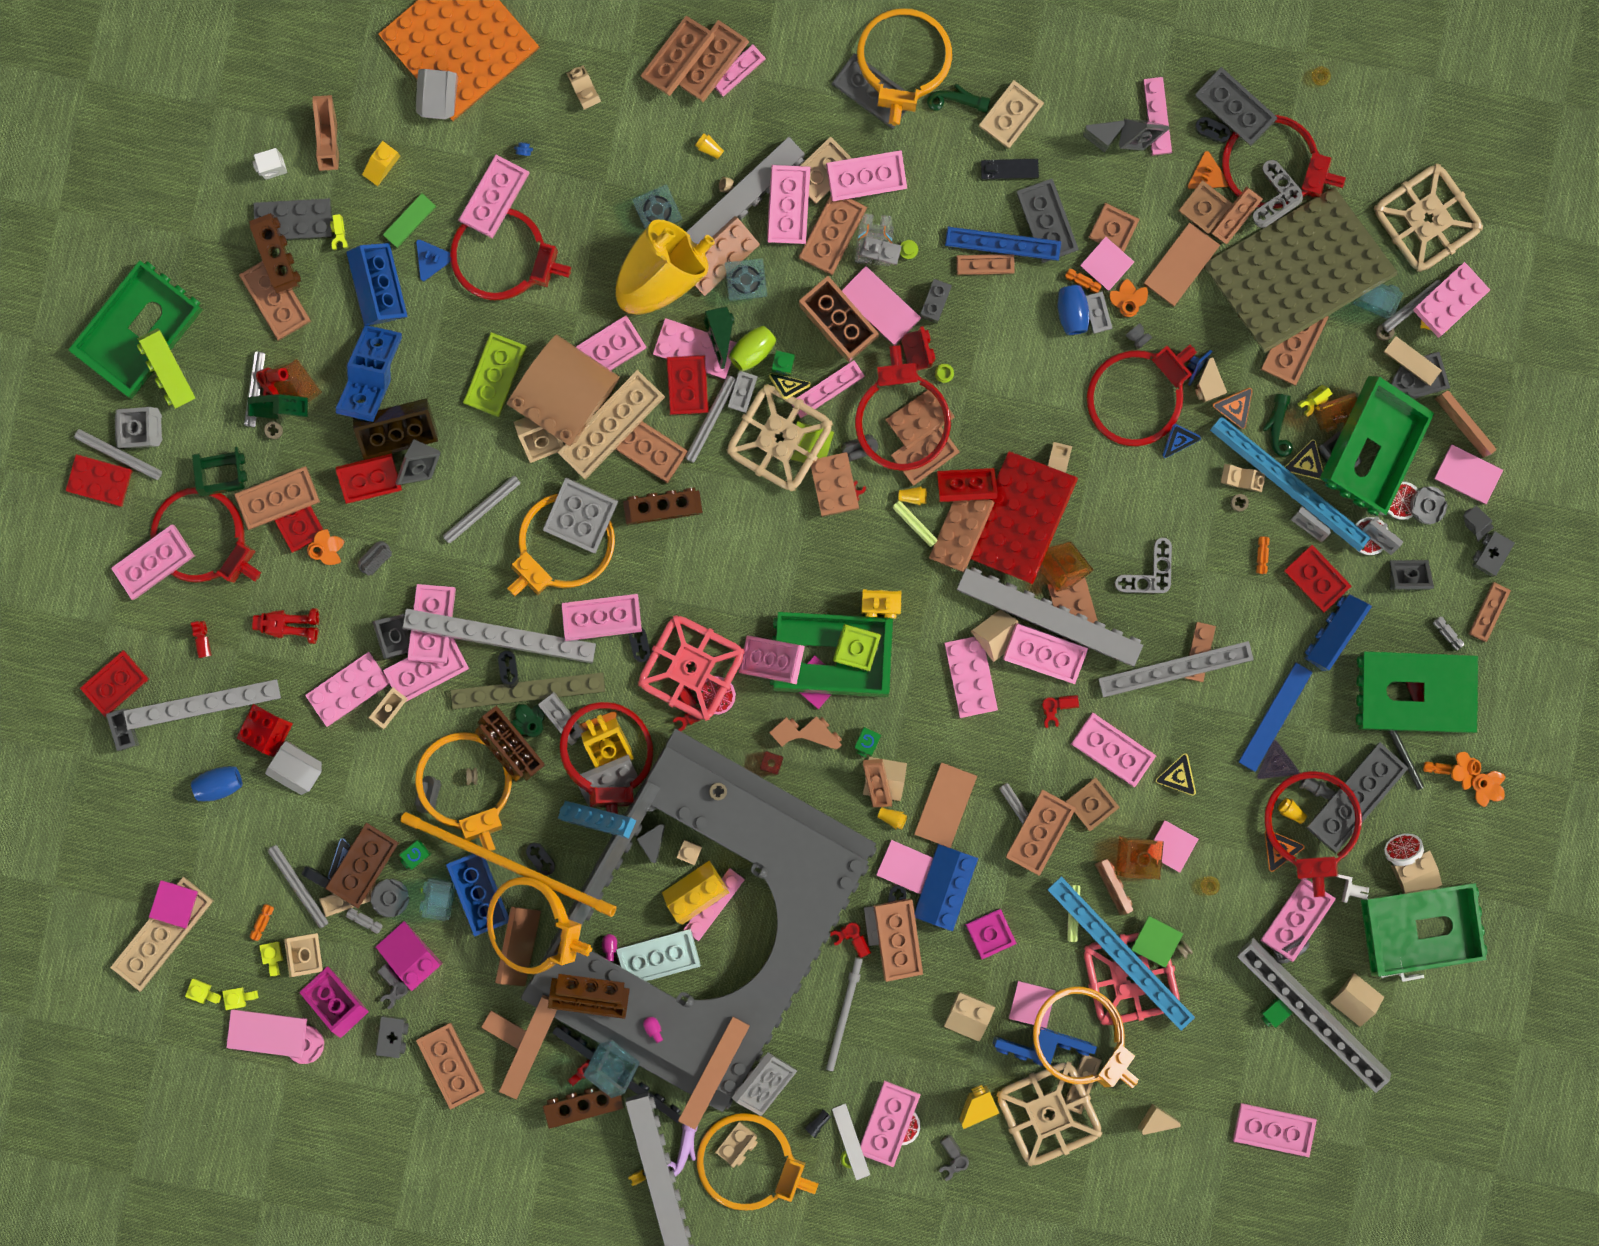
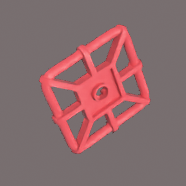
M675 615L667 623L656 646L652 647V653L640 674L638 685L649 694L669 703L668 706L676 707L695 718L707 721L716 712L726 691L730 690V684L742 663L745 652L739 645L715 633L713 629H707L686 617ZM681 624L705 636L698 649L686 643ZM676 625L681 646L674 656L662 649ZM712 639L733 650V652L712 657L703 652L708 641ZM659 655L672 660L667 672L647 678ZM736 657L723 681L710 674L715 663ZM693 662L695 663L694 667L696 670L689 673L687 672L688 668L686 665H691ZM666 678L679 683L673 697L649 684ZM707 679L720 685L708 710L706 709L701 692ZM684 686L697 693L702 712L678 700Z
M1140 932L1129 935L1120 934L1119 938L1127 945V943L1135 941ZM1097 942L1085 946L1084 960L1090 982L1088 987L1099 992V987L1113 984L1116 997L1112 1003L1115 1007L1120 1000L1132 997L1134 999L1136 1012L1121 1015L1123 1023L1134 1020L1143 1021L1144 1018L1164 1014L1159 1007L1142 1011L1139 996L1145 995L1144 991L1135 982L1131 983L1130 980L1126 979L1128 975L1115 961L1111 962L1094 951L1102 949ZM1092 955L1109 965L1112 979L1097 982ZM1142 955L1137 956L1149 968L1148 959ZM1170 959L1166 968L1163 967L1151 971L1154 975L1167 974L1170 992L1179 1000L1174 975L1175 966H1172ZM1093 998L1100 1024L1103 1026L1105 1024L1113 1025L1108 1010L1104 1014L1102 1003Z

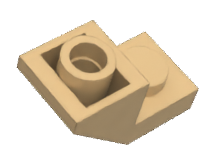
M584 65L566 73L584 110L601 102Z
M1054 442L1048 466L1066 473L1072 446Z
M1224 464L1221 483L1232 487L1262 492L1265 475L1257 470L1243 469Z

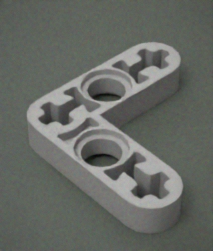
M1275 160L1267 161L1263 165V172L1279 195L1254 212V223L1260 228L1267 227L1298 206L1303 200L1301 189ZM1269 168L1275 169L1276 177L1272 171H1269ZM1282 179L1288 181V184L1284 187L1278 185V182ZM1290 195H1297V198L1291 197ZM1277 203L1283 205V208L1279 211L1273 209V206ZM1259 216L1265 217L1266 219H1259Z
M1159 538L1154 543L1153 576L1120 575L1115 580V588L1119 592L1125 593L1167 592L1171 586L1172 545L1170 540ZM1161 541L1168 545V548L1164 549V555L1168 554V558H1157V554L1161 555V548L1157 547L1161 544ZM1158 561H1166L1168 566L1165 571H1160L1157 568ZM1156 573L1168 574L1167 577H1163V582L1167 583L1163 590H1160V587L1157 586L1161 576L1156 577ZM1122 578H1125V582H1132L1131 578H1135V590H1131V585H1127L1125 589H1122L1118 582L1122 581ZM1139 579L1147 580L1148 587L1146 589L1138 588L1137 582Z

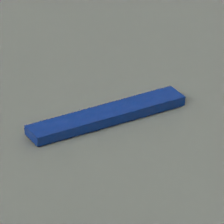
M948 227L945 246L1059 261L1062 242Z
M1298 663L1294 664L1238 762L1256 772L1313 673L1312 671Z

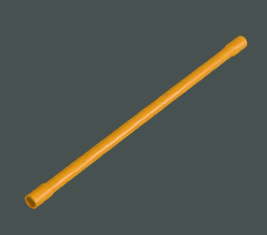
M405 812L401 817V822L410 827L422 830L523 877L537 879L545 883L552 890L588 905L607 916L612 917L616 912V906L608 902L598 900L427 823L410 813Z

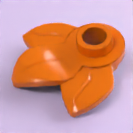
M1128 279L1121 284L1119 291H1110L1112 304L1118 307L1121 314L1125 317L1135 316L1139 307L1146 303L1148 297L1146 287L1136 290L1133 283ZM1126 305H1131L1132 310L1127 311L1125 308Z
M324 529L316 533L314 541L308 545L307 553L312 559H320L326 565H335L341 562L337 551L342 548L345 541L338 536H330L328 529ZM315 547H319L321 550L319 552H315L313 549Z
M1459 752L1456 754L1457 764L1451 770V777L1454 781H1462L1463 789L1467 790L1472 786L1474 776L1480 773L1481 763L1475 758H1470L1468 753Z
M1490 771L1487 774L1479 773L1474 776L1472 786L1476 791L1475 799L1478 804L1486 807L1489 800L1501 801L1504 799L1505 792L1500 785L1506 778L1504 774ZM1482 780H1484V784L1481 787L1480 783Z

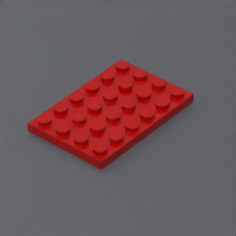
M1008 451L996 479L997 499H989L995 503L970 560L1033 584L1078 478Z

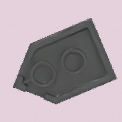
M1440 352L1423 356L1442 370L1431 386L1425 384L1403 366L1399 367L1391 385L1413 399L1449 389L1450 385Z

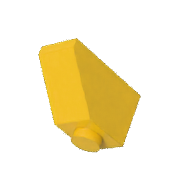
M382 141L371 155L362 175L376 186H379L400 158L399 153Z

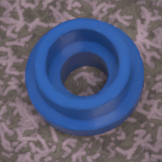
M519 142L518 146H514V149H516L515 154L531 156L533 148L530 147L529 143Z

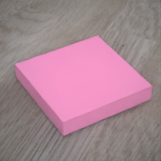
M1105 237L1080 266L1109 291L1131 267L1134 261Z
M1164 820L1146 854L1181 872L1198 838Z
M1018 981L1009 1019L1034 1025L1039 1009L1055 993V990ZM1052 1005L1044 1014L1040 1027L1047 1028Z

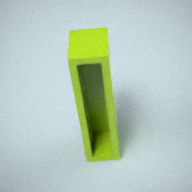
M157 328L137 338L139 341L137 347L141 355L145 354L148 358L146 364L150 372L154 371L157 375L155 381L159 389L163 388L166 392L164 398L168 406L172 405L176 409L195 399L161 331Z

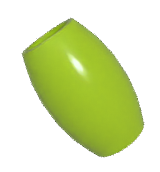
M765 326L757 327L745 334L735 344L729 354V359L742 372L753 368L771 352L776 343V338Z

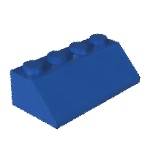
M390 243L360 245L347 251L364 326L382 324L408 317Z
M1350 594L1345 597L1342 596L1336 604L1338 608L1335 613L1331 612L1327 617L1326 622L1328 623L1325 628L1321 627L1317 632L1315 643L1310 644L1304 653L1307 655L1304 659L1322 671H1329L1372 606Z
M938 844L914 911L915 918L953 931L978 858Z
M471 854L448 863L446 866L475 937L488 931L487 911L490 901L497 891V886L486 859ZM501 896L493 912V929L507 924L509 919Z

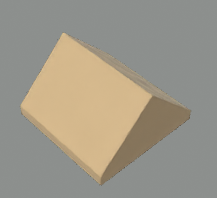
M999 610L971 631L993 662L1005 654L1018 620Z
M869 757V760L879 759V758ZM883 759L892 800L901 801L907 763ZM865 778L863 795L870 796L867 780Z
M318 933L284 939L289 977L323 971Z
M1353 973L1330 1003L1361 1027L1376 1014L1384 996Z
M1152 1104L1139 1124L1138 1129L1142 1135L1178 1128L1181 1125L1174 1117Z

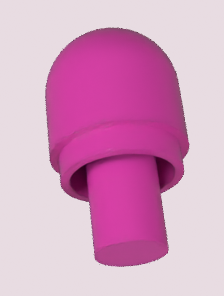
M607 934L602 939L603 953H606V959L614 961L617 938L612 934Z
M647 1017L643 1022L647 1035L649 1037L653 1036L656 1044L663 1041L660 1034L662 1030L658 1020L655 1017Z

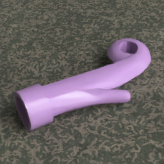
M682 1124L683 1131L677 1162L675 1164L671 1161V1164H668L673 1167L672 1171H674L675 1177L684 1168L689 1154L693 1161L696 1159L694 1136L697 1128L694 1130L685 1124Z

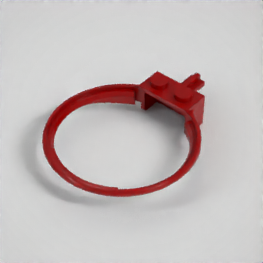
M1275 115L1277 117L1275 123L1287 125L1303 137L1312 155L1302 186L1303 197L1306 195L1315 198L1321 197L1325 184L1343 188L1346 177L1328 173L1331 166V157L1319 154L1310 133L1298 122L1285 116ZM1233 132L1223 152L1222 168L1228 186L1239 197L1242 192L1235 185L1229 168L1231 150L1239 138ZM1260 202L1257 207L1260 208L1266 203ZM1280 203L1273 206V209L1283 208V205Z
M511 208L507 214L513 215L527 224L533 232L536 242L540 243L528 282L524 280L516 287L498 293L486 292L474 287L462 275L457 261L458 243L468 226L462 223L453 237L450 249L453 272L466 290L483 299L506 300L514 298L533 285L548 287L551 274L567 278L571 274L572 267L555 263L558 254L556 246L545 244L536 224L523 213Z
M1189 344L1179 354L1175 355L1166 346L1159 353L1132 350L1116 354L1107 359L1095 371L1087 391V407L1094 425L1108 439L1126 446H1144L1164 437L1172 429V426L1176 424L1183 405V383L1192 375L1184 364L1197 351ZM1139 357L1149 360L1152 357L1151 360L1174 387H1178L1175 390V409L1169 422L1158 433L1143 439H1126L1109 431L1098 418L1094 406V391L1098 379L1109 366L1126 358Z
M901 345L890 346L891 366L877 367V382L866 391L859 402L855 416L856 435L865 453L876 463L893 470H913L928 464L943 450L950 434L951 416L948 404L941 392L933 384L918 375L917 363L903 364ZM919 380L921 381L919 385L928 389L941 405L944 415V430L941 440L928 456L919 461L908 464L887 461L877 455L865 439L862 428L865 407L870 398L880 389L878 386L914 383Z
M196 487L178 491L162 503L153 518L150 539L157 535L159 521L165 510L174 501L185 495L198 494ZM222 493L209 495L221 501L230 511L235 525V538H239L236 542L237 545L221 569L217 570L216 573L211 571L201 575H187L175 570L171 575L187 582H207L223 577L228 582L235 583L239 575L243 573L256 582L262 572L248 563L256 551L245 543L244 524L238 509Z
M597 702L582 707L569 718L560 737V757L569 777L575 784L589 793L590 807H606L607 812L618 814L617 807H627L634 802L633 789L648 775L653 760V744L646 725L633 711L616 703ZM596 709H613L633 718L642 729L647 742V758L641 773L630 783L628 788L591 787L592 783L582 777L571 764L567 751L568 736L574 723L584 714Z
M1308 771L1287 778L1273 791L1265 809V829L1274 849L1283 858L1297 867L1298 879H1312L1314 897H1325L1324 878L1338 877V863L1351 852L1359 838L1362 814L1355 794L1342 780L1328 773ZM1309 778L1327 780L1341 788L1350 799L1355 813V827L1350 841L1337 854L1338 858L1296 859L1297 857L1287 852L1276 839L1272 827V811L1280 794L1291 784Z

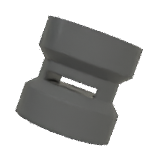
M1141 323L1125 335L1129 340L1135 341L1134 346L1137 350L1152 338L1149 333L1144 334V327Z

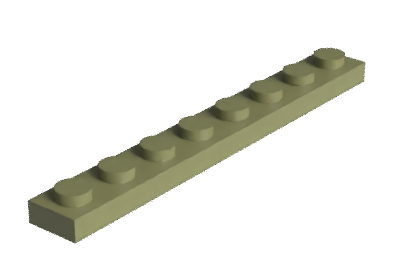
M604 673L518 682L512 688L499 684L451 690L452 708L460 709L545 699L553 692L558 697L606 692Z

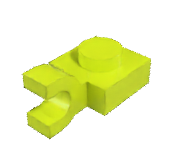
M340 214L333 215V221H330L332 233L335 232L336 238L332 241V250H337L336 245L338 242H343V248L346 249L348 248V243L345 240L343 217Z
M1321 385L1310 393L1306 400H1302L1297 404L1301 408L1305 405L1308 406V409L1303 412L1308 417L1313 413L1315 404L1325 403L1333 393L1328 387Z
M280 942L259 945L263 964H269L270 977L280 975L278 961H283Z
M193 978L185 997L202 1004L205 1003L206 999L216 1004L220 1003L222 995L211 992L210 988L212 985Z
M243 987L223 991L226 1010L245 1007V1001L259 998L258 990L244 993Z

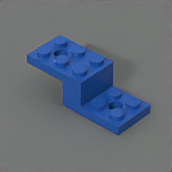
M368 325L364 326L347 364L348 382L337 404L336 414L374 421L391 382L390 365L402 339V333ZM377 343L382 344L381 346H378V347H377V346H374V345L377 344ZM364 400L365 402L358 403L357 401Z
M1040 1027L1039 1043L1041 1051L1050 1065L1057 1043L1059 1047L1071 1050V1047L1076 1048L1078 1053L1089 1056L1090 1053L1095 1054L1097 1047L1093 1043ZM996 1036L994 1037L992 1044L996 1047L997 1052L1008 1055V1052H1012L1016 1058L1025 1061L1027 1058L1033 1059L1032 1061L1035 1064L1043 1066L1036 1053L1034 1041L1032 1048Z

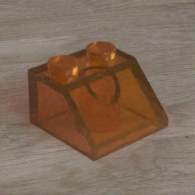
M298 359L285 367L289 375L288 379L274 383V387L279 394L307 397L308 402L322 393V390Z
M1355 393L1320 404L1314 408V414L1320 431L1326 429L1329 432L1337 429L1338 424H1346L1357 401Z
M1072 542L1049 547L1040 566L1041 573L1044 574L1057 592L1071 588L1094 570Z
M1119 836L1116 875L1125 878L1160 880L1164 841Z

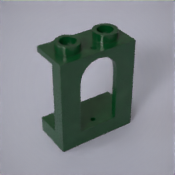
M282 394L248 397L247 416L278 419V415L308 417L307 397Z
M234 447L235 452L202 458L200 453L192 455L195 486L200 497L246 489L245 482L248 481L246 470H243V464L246 463L245 456L238 447ZM225 465L237 466V479L212 485L206 484L205 469Z

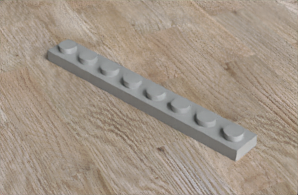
M1247 641L1099 678L1104 698L1253 661L1254 659L1250 643Z
M276 679L124 711L127 730L281 699Z

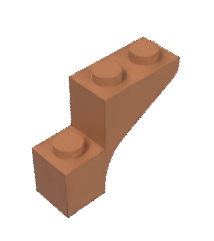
M332 95L313 96L317 140L316 157L319 171L338 170V125Z
M816 716L801 731L797 730L799 725L793 718L788 720L786 717L769 732L782 747L787 742L796 738H804L833 749H838L842 746L840 743L842 739L835 731L831 733L827 729L829 724L823 717L818 719Z

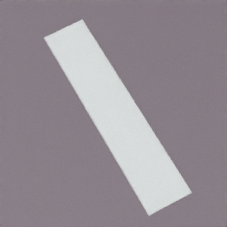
M846 1104L833 1108L832 1111L856 1180L869 1176L870 1173Z

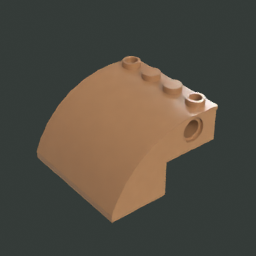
M555 335L526 371L506 404L568 446H571L578 441L593 414L603 406L620 376L560 336Z

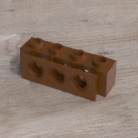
M270 213L249 221L250 229L276 294L280 295L299 288L301 278L298 271L293 269L292 264L295 262L292 254L287 253L285 246L288 243L284 234L281 235L278 229L281 227L278 217H274ZM268 231H272V232H273L272 238L269 239V240H266V238H265L266 233H267ZM279 249V256L273 258V250ZM285 266L287 271L285 275L280 276L279 269Z
M695 487L686 488L684 492L676 493V490L666 491L664 495H657V493L646 494V497L643 498L631 496L627 497V501H623L627 525L703 514L700 491L695 490ZM680 498L686 499V506L678 507L677 500ZM660 501L668 503V507L665 510L658 509ZM643 503L649 505L646 513L639 512V506Z
M497 705L478 721L480 726L476 729L475 733L515 782L521 777L525 781L529 780L545 766L544 762Z
M558 974V979L552 978L548 1008L625 1019L630 988H624V982Z
M614 1082L602 1085L603 1088L595 1089V1087L585 1089L584 1093L581 1094L574 1092L565 1095V1098L559 1100L558 1097L546 1100L547 1104L543 1105L548 1128L623 1109L625 1105L619 1084L614 1085ZM601 1094L605 1095L607 1097V1102L600 1103L597 1099V1096ZM586 1100L589 1107L581 1108L579 1101ZM567 1105L570 1108V1112L563 1113L560 1110V1106Z

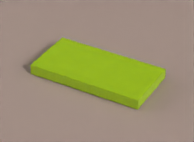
M491 332L463 404L499 417L527 346Z

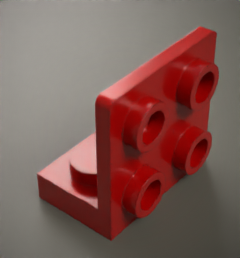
M921 326L919 331L907 333L901 339L907 364L917 363L918 371L931 368L936 359L933 348H929L928 343L931 341L929 331L925 330L924 326Z
M253 704L237 735V739L264 754L275 757L293 723Z

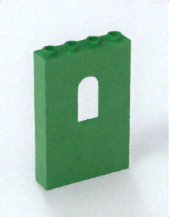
M140 260L68 349L130 399H133L154 372H150L146 364L148 358L145 354L141 355L137 344H139L137 338L139 336L128 329L144 307L151 302H156L162 307L161 317L149 332L158 328L170 350L203 310L199 307L201 303L193 296L189 299L184 295L186 291L176 284L174 287L169 283L171 279L165 274H157L154 271L156 267L148 261L143 263Z
M1368 376L1319 479L1326 482L1325 485L1327 487L1340 491L1339 494L1341 496L1354 500L1353 503L1355 505L1367 508L1369 514L1378 516V514L1387 515L1433 418L1434 412L1381 377ZM1368 438L1379 445L1380 448L1368 473L1363 477H1359L1355 473L1354 466Z
M778 612V617H774L773 629H777V635L772 638L775 641L802 646L837 647L844 624L881 634L870 671L836 662V666L805 664L801 661L797 684L770 679V685H774L773 691L889 697L893 618Z
M1364 651L1357 657V667H1360L1359 675H1357L1356 679L1357 687H1359V694L1356 696V705L1359 706V714H1356V725H1359L1358 730L1477 733L1478 656ZM1392 682L1424 683V702L1394 701L1388 697L1387 687Z
M1464 883L1360 899L1371 976L1381 977L1487 960V946L1484 944L1483 937L1485 930L1481 923L1482 910L1478 903L1479 890L1476 883ZM1446 916L1451 920L1452 929L1447 935L1418 939L1416 920Z

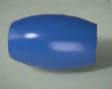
M1080 285L1066 286L1059 291L1058 313L1066 335H1077L1088 331L1089 306L1086 295Z
M233 766L218 767L206 771L191 781L194 797L197 801L202 802L225 798L239 790L243 785L237 767Z

